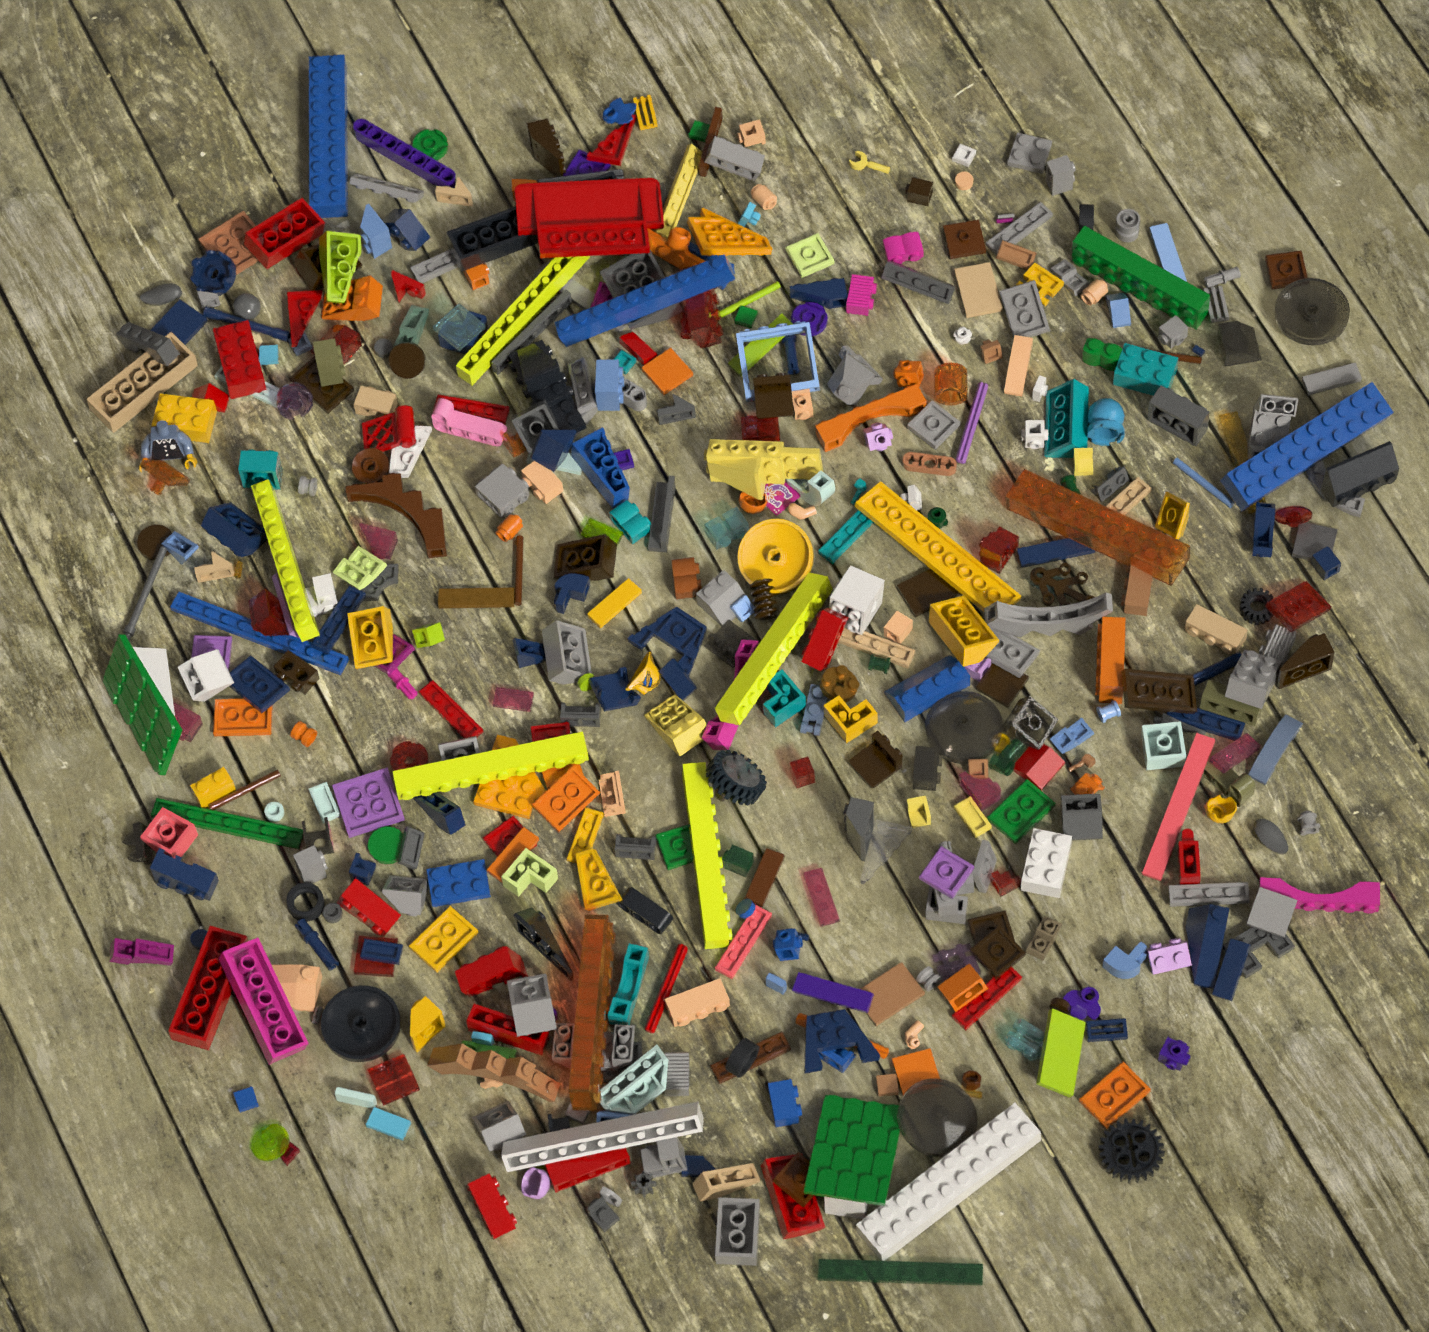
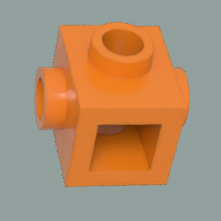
M900 360L897 368L894 369V379H897L898 387L913 386L915 384L920 387L924 377L921 361Z

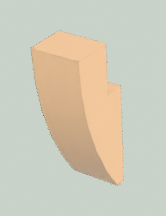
M1014 336L1004 394L1023 396L1033 347V338Z

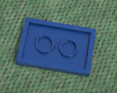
M485 859L427 869L433 907L491 897Z

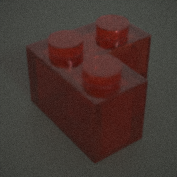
M1000 526L996 532H989L987 537L984 536L979 544L980 562L987 568L1000 574L1018 548L1019 536Z

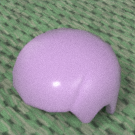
M531 1167L522 1178V1194L532 1199L543 1198L550 1188V1178L546 1171Z

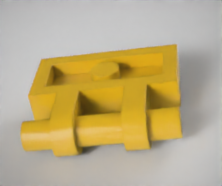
M1036 263L1023 275V279L1027 282L1035 280L1037 288L1040 289L1039 295L1044 306H1047L1049 300L1045 298L1046 294L1053 298L1064 286V281ZM1018 281L1016 286L1023 283L1021 281Z

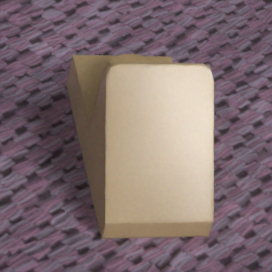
M457 177L455 188L449 186L436 187L437 202L473 206L472 195L459 177Z
M211 552L213 564H202L199 567H194L198 583L235 576L233 565L214 552Z

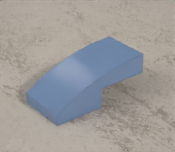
M1080 718L1069 728L1066 729L1064 727L1050 740L1061 754H1064L1094 735V732L1083 718Z

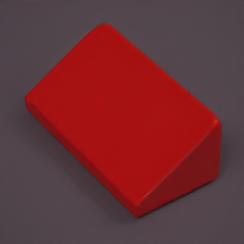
M634 332L619 337L620 345L643 366L658 356Z

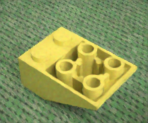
M676 694L667 698L644 715L667 745L679 756H682L704 741L702 736L707 726L704 718Z

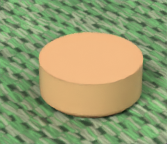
M969 172L958 173L955 177L956 187L960 190L970 189L973 186V176Z

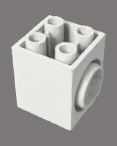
M851 565L843 578L839 579L830 596L829 608L849 617L844 628L862 635L882 604L885 580Z

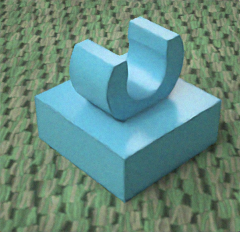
M749 202L738 224L743 227L747 222L756 225L761 214L753 212L756 207L755 204Z

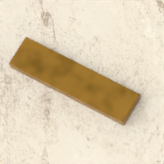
M514 587L439 589L438 608L514 607L515 589Z

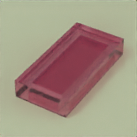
M496 687L493 707L531 712L534 692Z

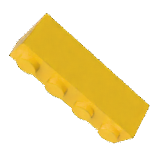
M964 595L930 604V625L963 667L981 662L999 643L997 636Z

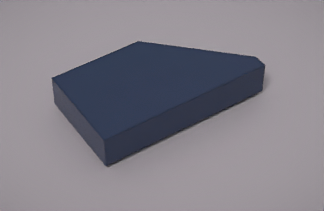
M685 1155L687 1170L682 1171V1177H699L702 1172L717 1169L703 1156Z

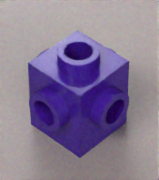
M1167 1037L1159 1053L1158 1061L1171 1070L1181 1071L1183 1065L1187 1066L1191 1058L1189 1054L1190 1047L1181 1040L1175 1041Z

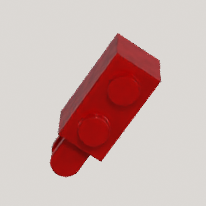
M1184 829L1181 841L1178 842L1177 850L1179 884H1200L1199 841H1194V833L1191 829Z

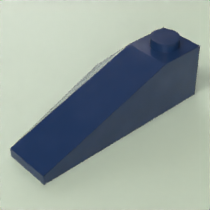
M1212 904L1189 908L1185 928L1192 963L1193 981L1196 986L1214 989L1230 908Z

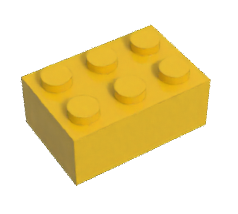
M160 393L152 427L157 426L156 424L159 421L164 420L168 425H177L180 431H183L190 437L191 441L209 443L217 414L214 400Z

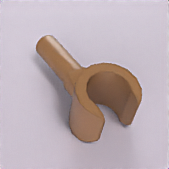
M1085 754L1081 761L1069 767L1068 770L1072 772L1084 764L1091 768L1096 763L1095 758L1090 754Z

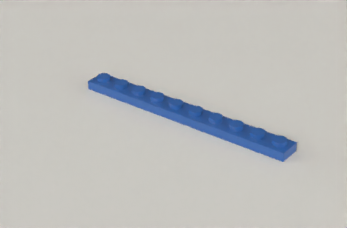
M178 592L170 606L171 611L283 654L289 650L305 662L340 676L349 661L346 655L333 650L329 654H325L312 648V642L307 640L302 642L300 638L291 636L286 632Z

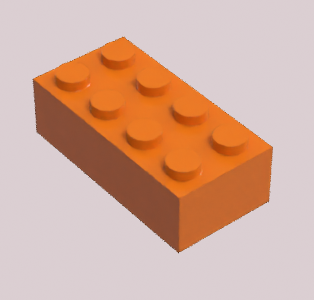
M1102 617V624H1098L1095 696H1099V703H1111V701L1115 700L1117 704H1122L1123 684L1121 671L1124 670L1126 621L1124 617Z

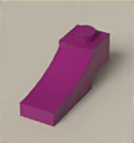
M114 938L110 946L109 962L125 965L131 963H150L171 966L173 963L174 945L137 938L135 941Z

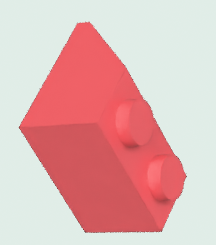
M162 807L140 838L156 853L161 848L165 850L164 854L175 858L176 855L179 857L184 855L198 836V833L193 823Z

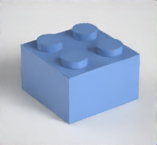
M596 360L595 396L597 410L620 411V404L624 403L623 367H620L619 360Z

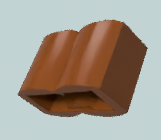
M694 557L672 560L676 599L696 597V593L702 589L701 579L697 580L696 574H700L699 562L695 563Z

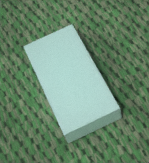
M327 782L309 788L322 823L341 817Z
M336 1087L335 1096L337 1101L371 1109L376 1108L377 1101L375 1095Z

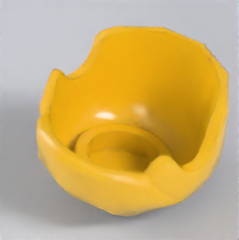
M1217 795L1207 801L1205 805L1206 816L1216 823H1227L1236 813L1237 803L1230 796L1222 798L1220 795Z

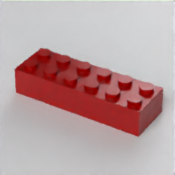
M209 926L168 1030L173 1041L205 1050L210 1049L233 990L219 961V957L223 951L248 942L246 935Z

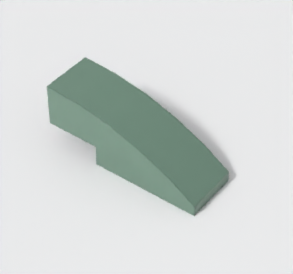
M411 305L400 326V333L394 343V347L402 342L418 345L429 309Z

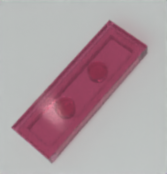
M1246 733L1213 755L1209 761L1224 774L1258 751L1261 745Z
M822 867L804 872L803 876L820 926L823 927L840 922Z

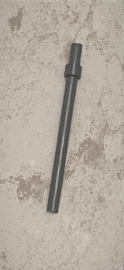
M160 547L130 621L123 630L128 640L134 636L136 631L135 626L167 552L165 547Z

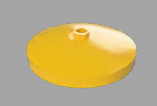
M768 519L756 524L744 535L738 549V565L745 580L751 585L756 580L771 578L773 581L768 583V585L774 586V589L769 592L775 593V595L788 593L799 587L807 574L811 572L814 561L813 547L807 534L795 523L784 519ZM776 556H780L778 561L774 560Z

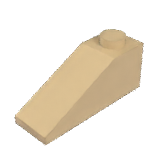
M750 1163L702 1172L693 1182V1186L699 1201H705L725 1196L757 1184L761 1180L754 1164Z

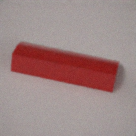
M796 1154L767 1158L761 1164L762 1173L783 1240L810 1234L825 1228L815 1195L803 1208L773 1182V1179Z

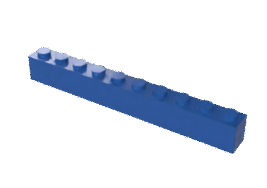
M725 254L556 321L555 326L558 337L568 347L735 280L732 265Z

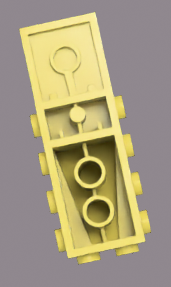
M710 439L708 449L704 451V460L707 461L706 471L707 474H710L711 482H724L758 500L763 499L766 484H785L786 479L810 480L819 471H823L820 448L785 447L784 442Z

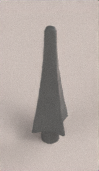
M1163 713L1162 717L1154 716L1153 720L1154 724L1180 722ZM1181 721L1182 732L1206 734L1205 730Z

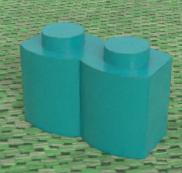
M626 500L610 511L609 516L610 520L627 540L634 544L650 533L651 523L646 516L639 514V508L635 503L631 504Z

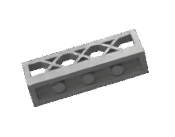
M669 475L668 483L657 482L648 551L665 553L668 551L676 489L675 476Z

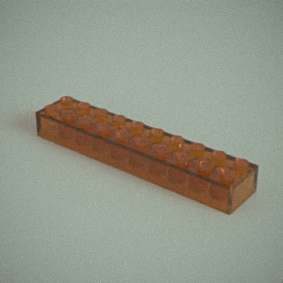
M1026 469L1023 470L1005 496L1007 510L1129 567L1133 566L1170 586L1173 585L1190 559V545Z
M585 914L568 1091L573 1110L597 1111V1104L601 1103L599 1085H603L601 1067H604L605 1057L602 1053L603 1049H606L604 1032H607L608 1021L605 1019L606 1014L609 1013L607 996L611 995L609 979H612L610 961H614L612 944H615L613 922H610L609 915Z

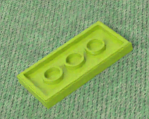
M1055 1009L1049 1010L1036 1081L1037 1085L1069 1098L1074 1095L1086 1022Z

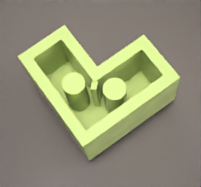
M527 848L524 849L502 875L503 886L518 897L530 883L547 893L558 880L557 869Z

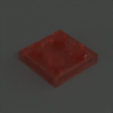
M752 415L741 417L742 440L780 441L778 418L758 419L757 416Z

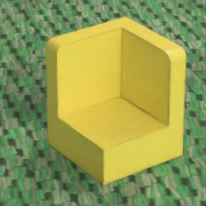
M1074 448L1073 464L1075 476L1093 475V448Z
M926 795L907 799V811L911 827L931 825V815Z

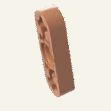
M908 452L903 456V467L907 471L951 476L957 470V462L952 457ZM910 459L914 460L912 464H909ZM930 460L933 461L935 465L929 468L926 467L924 463ZM947 464H951L949 469H946Z

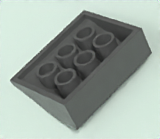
M651 250L650 253L631 254L600 271L613 298L665 278ZM678 302L628 322L627 325L632 330L658 323L681 313L683 309Z

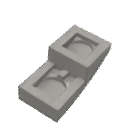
M1066 259L1051 268L1052 273L1064 281V287L1074 296L1083 292L1089 285V282L1077 273L1076 267Z

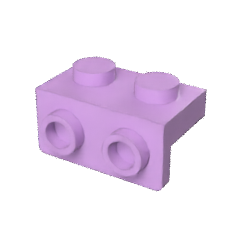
M1180 938L1171 939L1168 944L1164 945L1161 943L1149 945L1150 948L1146 950L1153 975L1192 966L1187 942Z

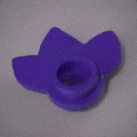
M1085 987L1081 991L1072 990L1063 997L1071 1006L1070 1016L1083 1020L1088 1015L1089 1018L1096 1020L1100 1015L1099 993L1093 987ZM1087 995H1091L1093 998L1091 1000H1087L1085 997Z

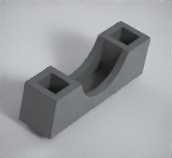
M128 322L124 324L116 333L126 350L137 354L143 349L156 362L168 366L180 355L170 338Z

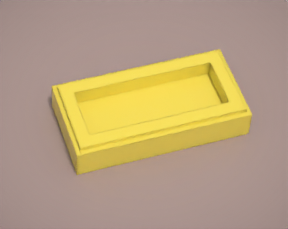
M971 796L954 805L955 811L975 838L992 829V825Z

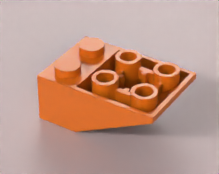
M371 275L351 280L344 304L326 302L324 295L322 319L366 321L378 318L380 315L383 286Z

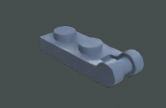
M810 685L800 733L806 734L809 732L820 736L824 719L823 705L828 701V698L822 693L820 685Z

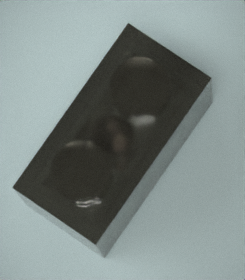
M916 746L913 789L936 791L937 784L941 783V772H938V766L942 767L943 755H939V747Z

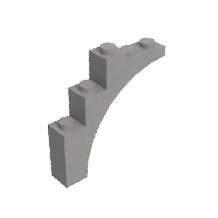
M1104 593L1080 603L1057 607H1022L996 601L984 608L985 622L989 627L1017 637H1022L1031 631L1052 636L1062 629L1082 635L1093 628L1095 621L1113 612L1112 594Z

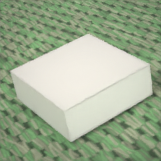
M959 144L952 157V161L969 167L976 155V150Z

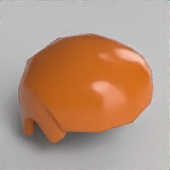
M741 492L739 495L740 507L744 512L750 514H759L764 510L768 502L766 500V493H764L762 500H758L744 492Z

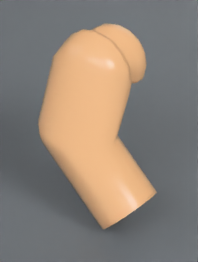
M791 503L788 506L789 513L800 520L817 514L813 505L805 509L796 503Z
M918 1020L905 1032L906 1045L911 1049L919 1046L920 1041H918L917 1034L924 1028V1025Z

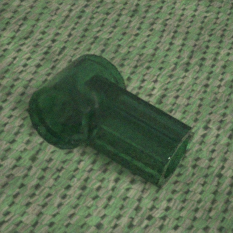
M1015 738L1000 754L995 753L991 757L989 768L1004 776H1009L1014 770L1015 762L1026 751L1025 745Z

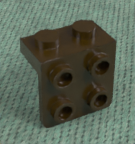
M776 373L775 376L760 374L753 378L756 416L758 419L789 417L793 415L790 375L786 373Z
M877 730L872 734V743L849 760V764L870 788H875L902 768L903 755L898 748H893L885 734L882 735Z

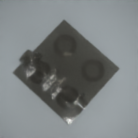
M728 620L715 634L710 633L707 639L709 641L704 647L734 668L735 654L741 640L756 639L731 620Z

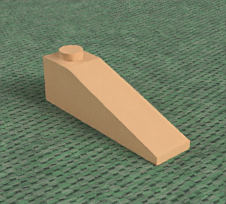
M272 965L292 1009L314 1012L322 981L320 967Z

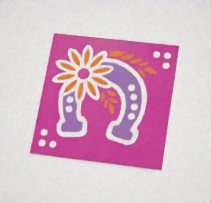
M785 480V484H766L764 490L766 500H768L766 506L776 516L801 497L800 493L787 484V480Z

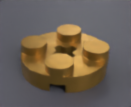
M844 665L828 668L821 677L820 689L830 700L840 695L844 702H849L854 698L859 688L857 678ZM836 682L841 683L843 687H841L840 685L837 686Z

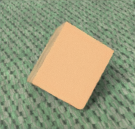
M896 611L884 626V636L895 643L901 644L912 631L913 620Z

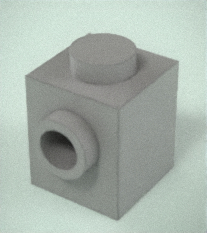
M1175 315L1159 327L1158 338L1163 345H1167L1170 349L1175 345L1179 346L1188 335V326Z

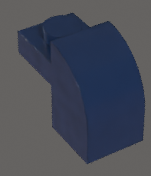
M571 573L557 580L554 585L556 592L554 604L556 605L557 612L565 613L570 598L585 602L591 586L589 577Z

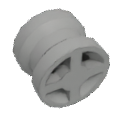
M301 476L298 493L300 495L307 493L310 496H315L318 484L317 478L307 479L306 476Z
M930 966L924 968L916 978L918 983L924 985L926 991H931L941 980L938 974L933 973V969Z

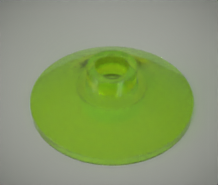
M268 1124L261 1127L254 1134L251 1141V1150L254 1156L261 1161L278 1159L288 1148L289 1134L279 1124Z

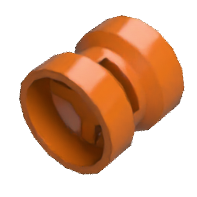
M299 721L293 727L290 736L295 740H300L304 746L309 747L316 739L317 731L313 728H308L304 722Z

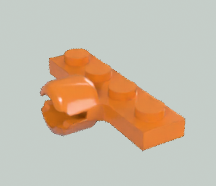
M675 227L670 230L668 239L648 228L650 250L658 257L681 270L705 262L688 250L691 234L687 229Z

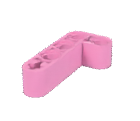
M443 398L438 399L431 416L433 426L438 431L492 446H501L508 429L507 426L500 422L455 411L453 403Z

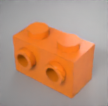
M970 963L938 986L942 995L955 1012L988 989Z

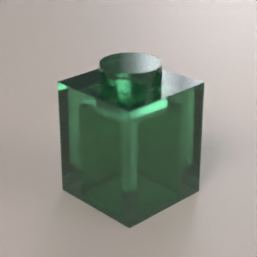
M732 844L730 850H726L722 858L725 869L746 877L754 863V853Z

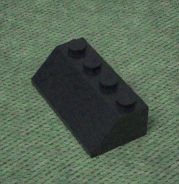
M1390 441L1326 468L1321 492L1332 507L1339 504L1343 505L1353 498H1359L1367 492L1376 491L1381 486L1392 484L1396 481L1399 466L1392 443Z

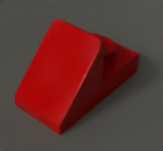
M392 270V281L399 303L406 292L412 297L423 299L426 294L423 283Z

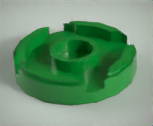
M425 129L414 137L412 146L437 161L447 153L448 141L443 132L437 129Z
M385 826L378 828L371 834L368 840L370 856L381 864L396 863L400 853L403 833L394 827Z

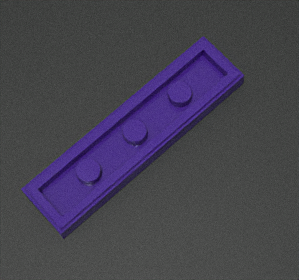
M798 972L792 989L794 993L868 1013L874 994L871 992Z

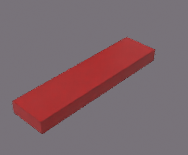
M437 394L434 408L438 399L443 398L453 403L455 411L506 425L510 406Z
M434 680L418 691L419 695L463 738L479 737L484 732L483 728Z
M1011 967L997 980L993 977L986 983L988 989L957 1012H954L952 1019L966 1031L1022 980V976Z

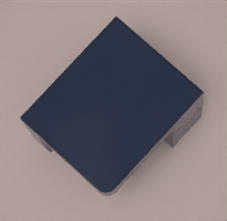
M1327 546L1312 555L1311 565L1325 581L1340 572L1341 562Z
M356 852L349 870L351 881L356 878L362 884L369 885L376 869V863L363 860L361 854Z

